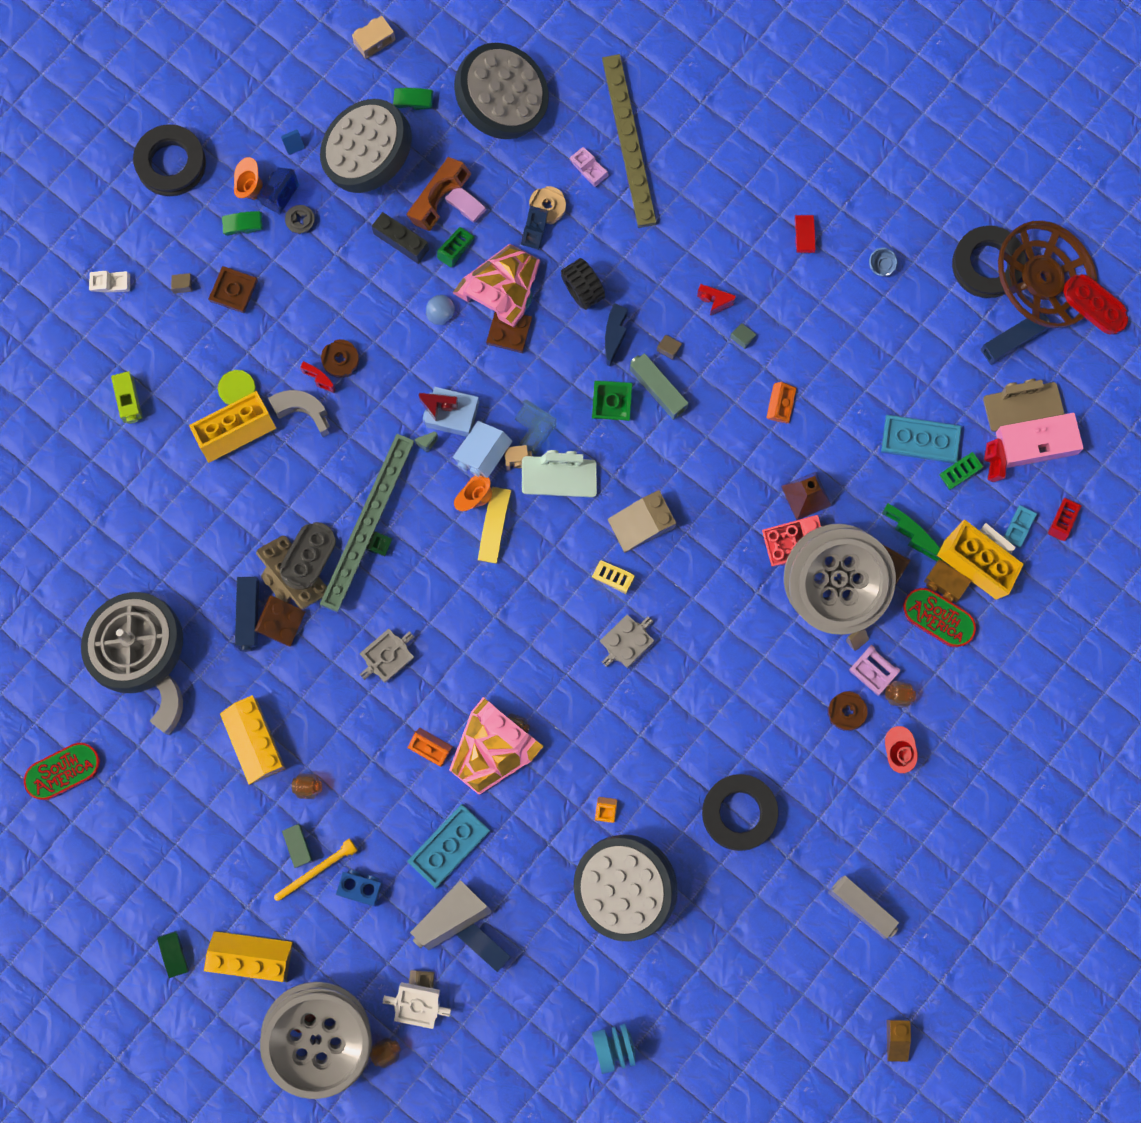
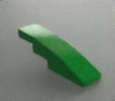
M888 503L882 514L898 523L895 530L911 539L908 546L936 562L939 559L943 561L937 556L940 548L935 541L916 522Z

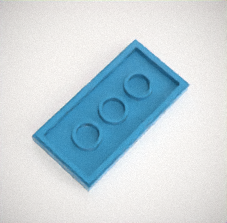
M886 415L881 452L955 464L958 459L962 426Z
M461 804L407 862L436 889L484 839L490 830Z

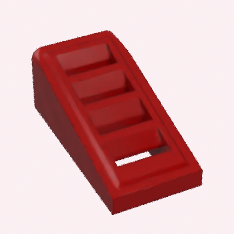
M1063 498L1048 530V534L1065 541L1082 505ZM1064 506L1073 510L1074 513L1064 509Z

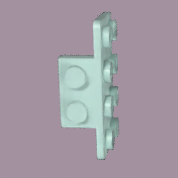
M549 450L542 457L525 456L522 458V492L530 495L593 498L597 494L596 461L583 459V454H577L575 451H567L565 454L559 453L557 450Z

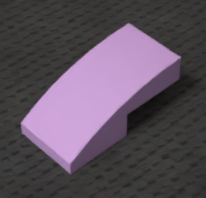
M584 147L569 158L573 165L594 187L609 176L608 171L597 163L595 157Z
M462 188L453 189L445 197L447 203L460 210L463 216L474 223L486 211V208Z

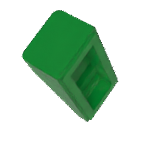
M459 227L438 249L437 258L449 267H452L474 240L475 236ZM458 236H461V237L464 238L466 241L464 242V241L461 240Z
M971 452L941 472L939 476L947 488L951 490L981 471L983 466L975 454ZM962 464H963L964 467L967 469V471H968L967 474L965 473V471H964L963 468L961 467ZM954 469H957L962 476L961 478L958 477ZM948 473H950V474L952 475V477L954 478V480H955L954 483L951 481V479H950L949 476L947 475Z

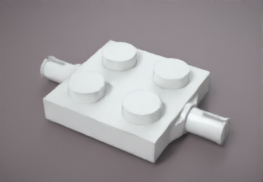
M401 982L396 998L386 995L383 998V1004L394 1005V1021L433 1029L438 1015L450 1017L451 1008L440 1007V990Z

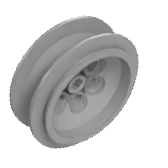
M847 524L824 525L807 533L791 550L784 568L785 592L792 607L808 624L830 634L855 633L872 625L888 608L895 590V568L888 551L877 539L864 530ZM832 556V562L825 565V559ZM851 556V562L848 565H844L845 558ZM822 573L821 580L814 581L815 575ZM856 573H860L859 580L853 581V576ZM837 574L841 575L840 578H837V581L834 579L835 576L837 577ZM830 589V596L824 598L823 593ZM845 590H850L849 596L843 598L842 593Z

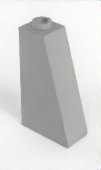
M845 875L840 877L828 892V894L882 938L886 939L888 936L892 938L898 931L896 926L899 922Z
M460 880L410 932L415 937L413 942L419 948L424 946L430 950L489 915L492 910Z

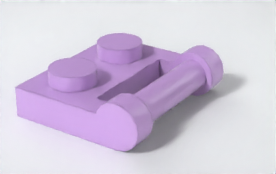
M871 644L849 671L879 696L901 670L882 657ZM871 656L890 674L886 676L867 658Z

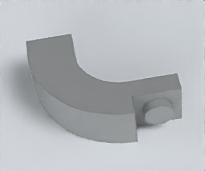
M288 390L268 398L279 419L293 412H303L314 420L322 437L329 435L327 428L330 426L324 417L328 414L321 402L314 396L303 391Z
M168 675L156 685L161 694V705L150 722L163 733L170 735L180 720L183 699L179 686Z

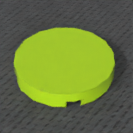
M242 370L227 372L222 376L218 384L219 396L227 405L256 391L254 380L248 373Z

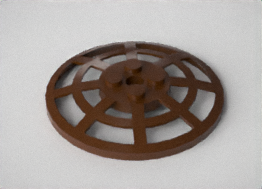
M1031 221L1015 228L1002 243L998 258L1000 281L1010 302L1026 318L1044 327L1064 328L1084 318L1083 315L1078 313L1071 319L1065 312L1070 306L1067 300L1061 306L1055 297L1060 292L1064 293V273L1069 272L1071 278L1076 275L1074 268L1084 265L1087 276L1097 282L1095 266L1084 245L1070 231L1052 222ZM1041 229L1052 232L1049 242L1041 240L1029 241L1027 230ZM1020 233L1023 244L1015 250L1011 257L1005 252L1006 246L1015 235ZM1060 236L1068 242L1080 258L1070 261L1065 253L1055 246L1058 237ZM1032 247L1046 248L1044 255L1035 256ZM1023 250H1025L1028 257L1025 265L1016 261ZM1052 253H1055L1065 265L1060 266L1052 259ZM1004 260L1010 264L1009 272L1013 285L1009 287L1006 281ZM1014 269L1022 272V283L1017 284ZM1041 274L1044 275L1046 281L1041 278ZM1027 289L1034 296L1033 303L1026 299L1021 292L1022 290ZM1014 293H1017L1018 297L1032 309V314L1021 306L1014 297ZM1041 299H1049L1054 309L1041 308ZM1040 313H1058L1065 322L1057 324L1039 319Z

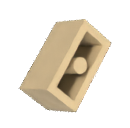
M383 16L372 19L368 25L358 28L352 34L355 46L365 59L396 40L394 31Z

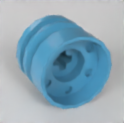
M625 1024L620 1025L622 1032L620 1035H617L615 1026L612 1027V1037H608L605 1029L592 1032L602 1074L615 1071V1061L618 1060L623 1069L626 1068L625 1058L629 1059L630 1066H635L636 1053L631 1034Z

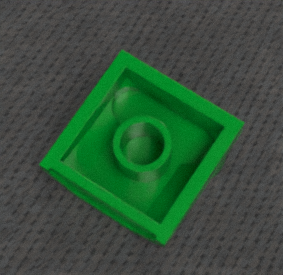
M594 381L592 419L630 421L632 383Z

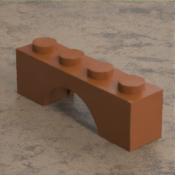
M447 157L406 214L415 226L427 231L433 228L440 218L437 213V204L440 198L452 189L462 188L470 177L471 172L461 161Z

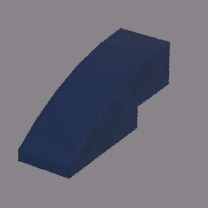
M616 303L613 304L606 326L605 357L608 366L611 365L626 335V328L622 325L627 317L628 309Z
M475 924L456 934L496 972H499L511 958Z

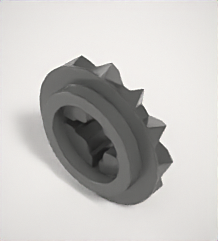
M296 205L287 211L285 223L292 233L301 234L313 228L314 214L307 206ZM297 214H298V216H300L301 218H304V219H303V224H304V225L300 224L299 222L296 223V221H297Z

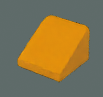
M598 797L595 820L614 823L617 799Z

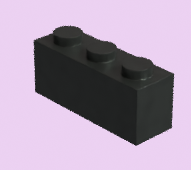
M384 212L379 215L372 225L374 235L418 264L429 251L426 240Z

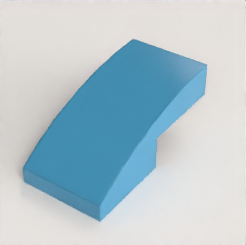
M1019 505L1004 538L1020 548L1037 513Z

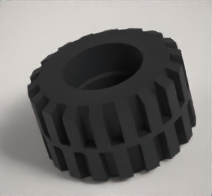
M582 258L577 259L561 270V277L566 288L581 308L587 310L605 298V291L599 278L591 266Z

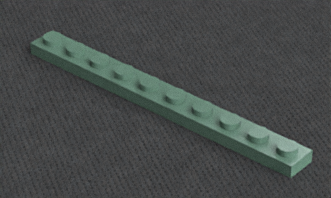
M396 434L320 602V606L337 613L339 612L413 447L414 440Z

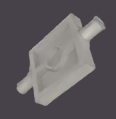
M626 615L600 640V643L609 653L601 661L602 664L608 667L616 660L628 669L655 642L645 630L653 623V620L647 616L639 624Z
M387 629L359 653L368 666L359 675L365 680L374 673L384 683L388 682L414 659V656L408 651L406 646L414 638L409 631L400 639L390 629Z

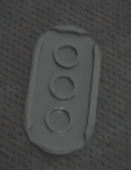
M313 522V524H306L300 529L280 567V575L286 585L293 589L304 590L315 584L336 544V539L330 527L320 522Z

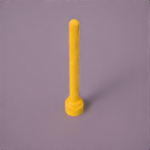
M349 838L344 841L340 850L275 894L274 899L276 901L282 900L345 855L352 856L358 852L352 840Z

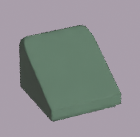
M741 323L731 333L730 338L745 349L756 334Z
M434 431L416 438L415 443L425 452H428L437 442L438 435Z

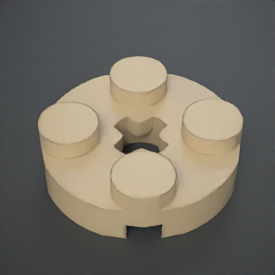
M546 186L540 190L537 189L530 197L529 206L549 210L546 224H555L563 217L566 211L564 195L555 187ZM550 201L552 207L546 209L543 203Z

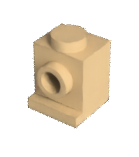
M527 445L508 447L505 452L507 471L510 470L511 466L522 468V458L532 456L531 451H527Z

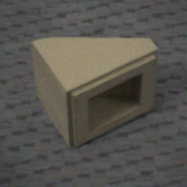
M190 273L172 275L171 290L174 294L192 292Z
M665 335L657 346V351L673 360L682 343Z
M863 629L850 634L846 642L856 651L869 640L866 630Z
M410 971L409 984L433 988L434 972Z

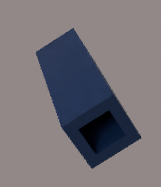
M1040 313L1039 319L1050 322L1045 314ZM1026 318L985 343L981 348V352L990 365L1045 333L1049 327L1036 324Z
M237 577L235 646L243 652H250L252 648H257L258 632L254 631L258 624L259 580L257 577Z

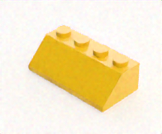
M257 391L189 425L208 463L276 429Z
M963 520L945 539L937 554L939 558L996 600L1010 594L1024 565L966 520Z
M253 695L232 704L220 713L249 785L285 770L258 701Z
M214 931L207 949L204 971L287 982L293 942Z

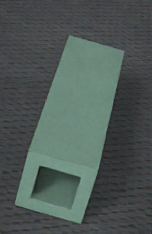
M645 353L641 356L637 355L631 360V373L673 420L688 409V402Z

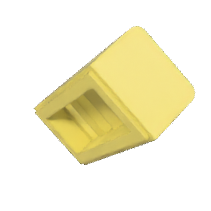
M600 560L592 578L627 594L635 575ZM602 568H607L603 577L599 576ZM610 570H611V571H613V574L611 575L610 579L608 580V579H606V577H607L608 573H609ZM616 574H619L617 582H613ZM623 577H625L627 579L624 585L622 586L620 585Z

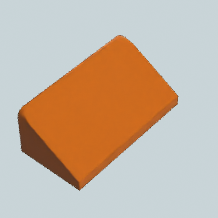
M778 382L773 385L767 419L789 423L796 387L784 382Z
M419 728L414 733L408 749L441 767L453 746Z

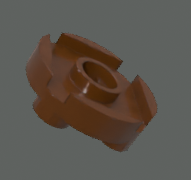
M339 339L324 347L321 361L325 371L331 376L338 378L349 377L358 367L359 355L351 342ZM342 354L345 360L338 363L335 358Z
M842 692L836 695L829 703L828 716L830 723L840 730L852 731L858 729L867 718L868 710L866 703L854 692ZM846 706H849L853 714L845 716L842 709H846Z

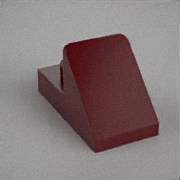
M419 393L420 402L435 421H437L438 408L444 411H452V409L458 408L457 397Z

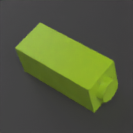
M130 371L112 375L111 379L122 421L127 424H133L138 422L139 419H143L133 375Z

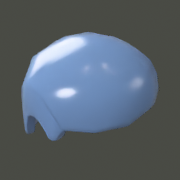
M886 247L876 249L869 259L870 269L874 274L881 277L891 275L896 270L898 264L895 253Z
M436 295L427 303L426 316L433 324L444 325L453 317L455 305L446 295Z

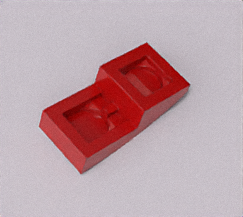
M795 215L796 253H815L814 215Z
M302 362L300 367L302 373L316 378L315 383L317 387L332 393L335 392L333 383L323 372L309 363Z
M997 438L986 444L984 457L985 461L990 462L988 480L991 482L1002 480L1006 475L1004 446L1002 440Z

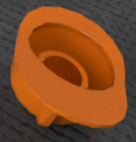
M248 157L242 159L236 166L234 194L238 198L256 200L262 190L263 182L258 176L257 162L255 159Z
M481 475L479 477H472L456 496L454 507L458 511H468L487 504L492 497L490 478Z

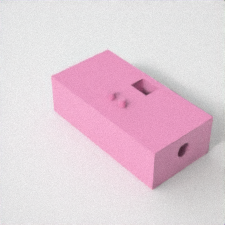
M1075 413L1000 426L996 431L997 438L1002 440L1004 446L1006 468L1074 456L1084 449Z

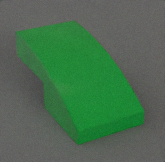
M395 88L393 105L396 108L413 107L415 110L432 108L434 91L423 88Z
M251 211L222 216L223 234L228 236L240 232L248 234L263 230L262 212Z

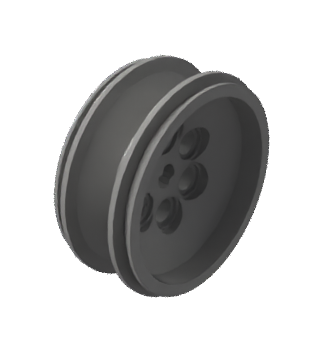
M307 982L294 986L281 994L273 1002L264 1017L260 1038V1053L264 1067L271 1079L280 1088L292 1095L307 1099H321L339 1094L360 1077L368 1063L372 1044L369 1020L363 1006L356 997L340 986L327 982ZM308 1014H313L316 1017L312 1022H307L304 1018ZM328 1018L336 1021L332 1026H327L324 1022ZM294 1029L301 1031V1035L298 1037H293L290 1033ZM319 1034L321 1036L319 1040L316 1038L312 1040L310 1038L312 1035L317 1036ZM338 1037L341 1039V1042L338 1045H333L330 1043L331 1039ZM303 1048L307 1051V1054L299 1056L296 1052L298 1049ZM323 1052L327 1054V1057L324 1060H318L316 1055Z

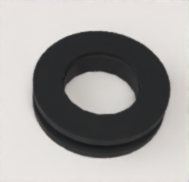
M161 125L149 130L140 138L134 150L133 164L141 182L150 191L162 196H178L190 191L200 182L206 168V157L198 138L191 131L178 125ZM165 146H180L188 155L187 164L184 169L171 176H163L156 173L152 168V158L155 153Z
M981 226L969 231L962 237L953 254L952 269L957 282L964 290L981 298H996L1006 294L1001 284L1000 276L997 278L980 276L973 269L970 257L972 252L981 246H991L1000 250L1002 243L1011 232L998 226ZM1016 236L1009 241L1005 252L1011 257L1015 250L1022 245ZM1024 250L1019 254L1016 260L1023 265H1025L1026 263V255ZM1007 263L1005 277L1009 287L1013 285L1010 279V264ZM1014 269L1015 279L1018 283L1022 277V272Z
M744 774L727 776L718 781L706 795L702 808L703 823L708 834L719 845L735 851L750 850L766 841L774 831L778 820L777 801L771 789L761 780ZM733 793L748 794L759 805V822L748 832H734L727 828L721 820V804L726 797Z

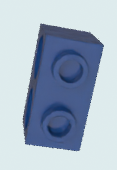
M349 870L348 873L343 872L336 895L376 907L382 888V883L378 882L379 878L368 875L366 879L359 876L360 872ZM349 879L355 881V887L352 890H347L345 886ZM371 884L374 886V893L367 896L364 889L367 885Z

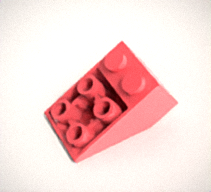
M818 515L762 530L772 567L785 565L795 544L810 531L821 527Z

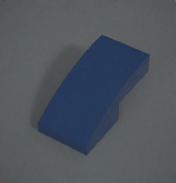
M530 206L521 245L539 250L549 210Z

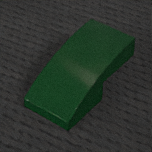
M375 531L366 550L385 557L392 538Z
M177 931L158 936L157 940L168 977L172 978L187 973L189 968L182 952L183 947Z

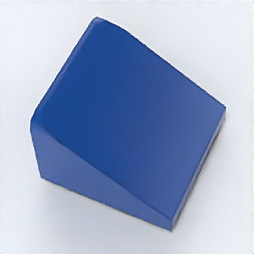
M297 129L281 136L288 155L305 148Z

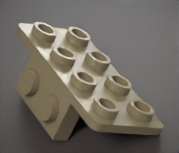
M1036 379L1026 380L1022 384L1013 382L1007 384L1002 392L986 395L983 398L992 432H996L1000 426L1065 414L1055 382L1043 384L1042 380L1036 381Z
M280 536L256 551V555L266 566L261 577L264 583L274 592L276 598L287 603L293 599L299 608L305 609L323 598L327 586L320 577H318L313 586L304 590L293 589L284 583L280 575V567L292 543L286 536Z

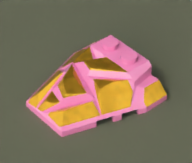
M508 244L465 276L455 288L453 294L468 303L471 299L495 311L499 320L515 327L525 313L526 301L530 297V289L535 281L540 266V259L512 244Z
M483 697L469 716L449 770L480 795L507 776L515 773L524 765L532 762L544 746Z

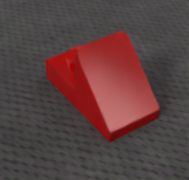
M700 284L697 297L704 302H714L710 316L733 306L736 298L735 295Z

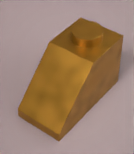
M887 1020V1061L908 1062L911 1044L910 1021Z

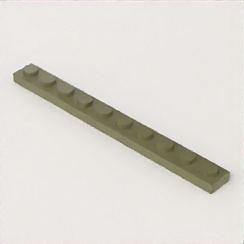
M620 54L602 57L638 228L656 225V219Z

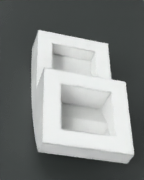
M108 271L90 272L89 290L93 292L130 291L131 274L127 271L109 273Z

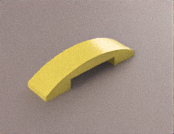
M492 487V497L486 512L478 561L497 564L511 490Z

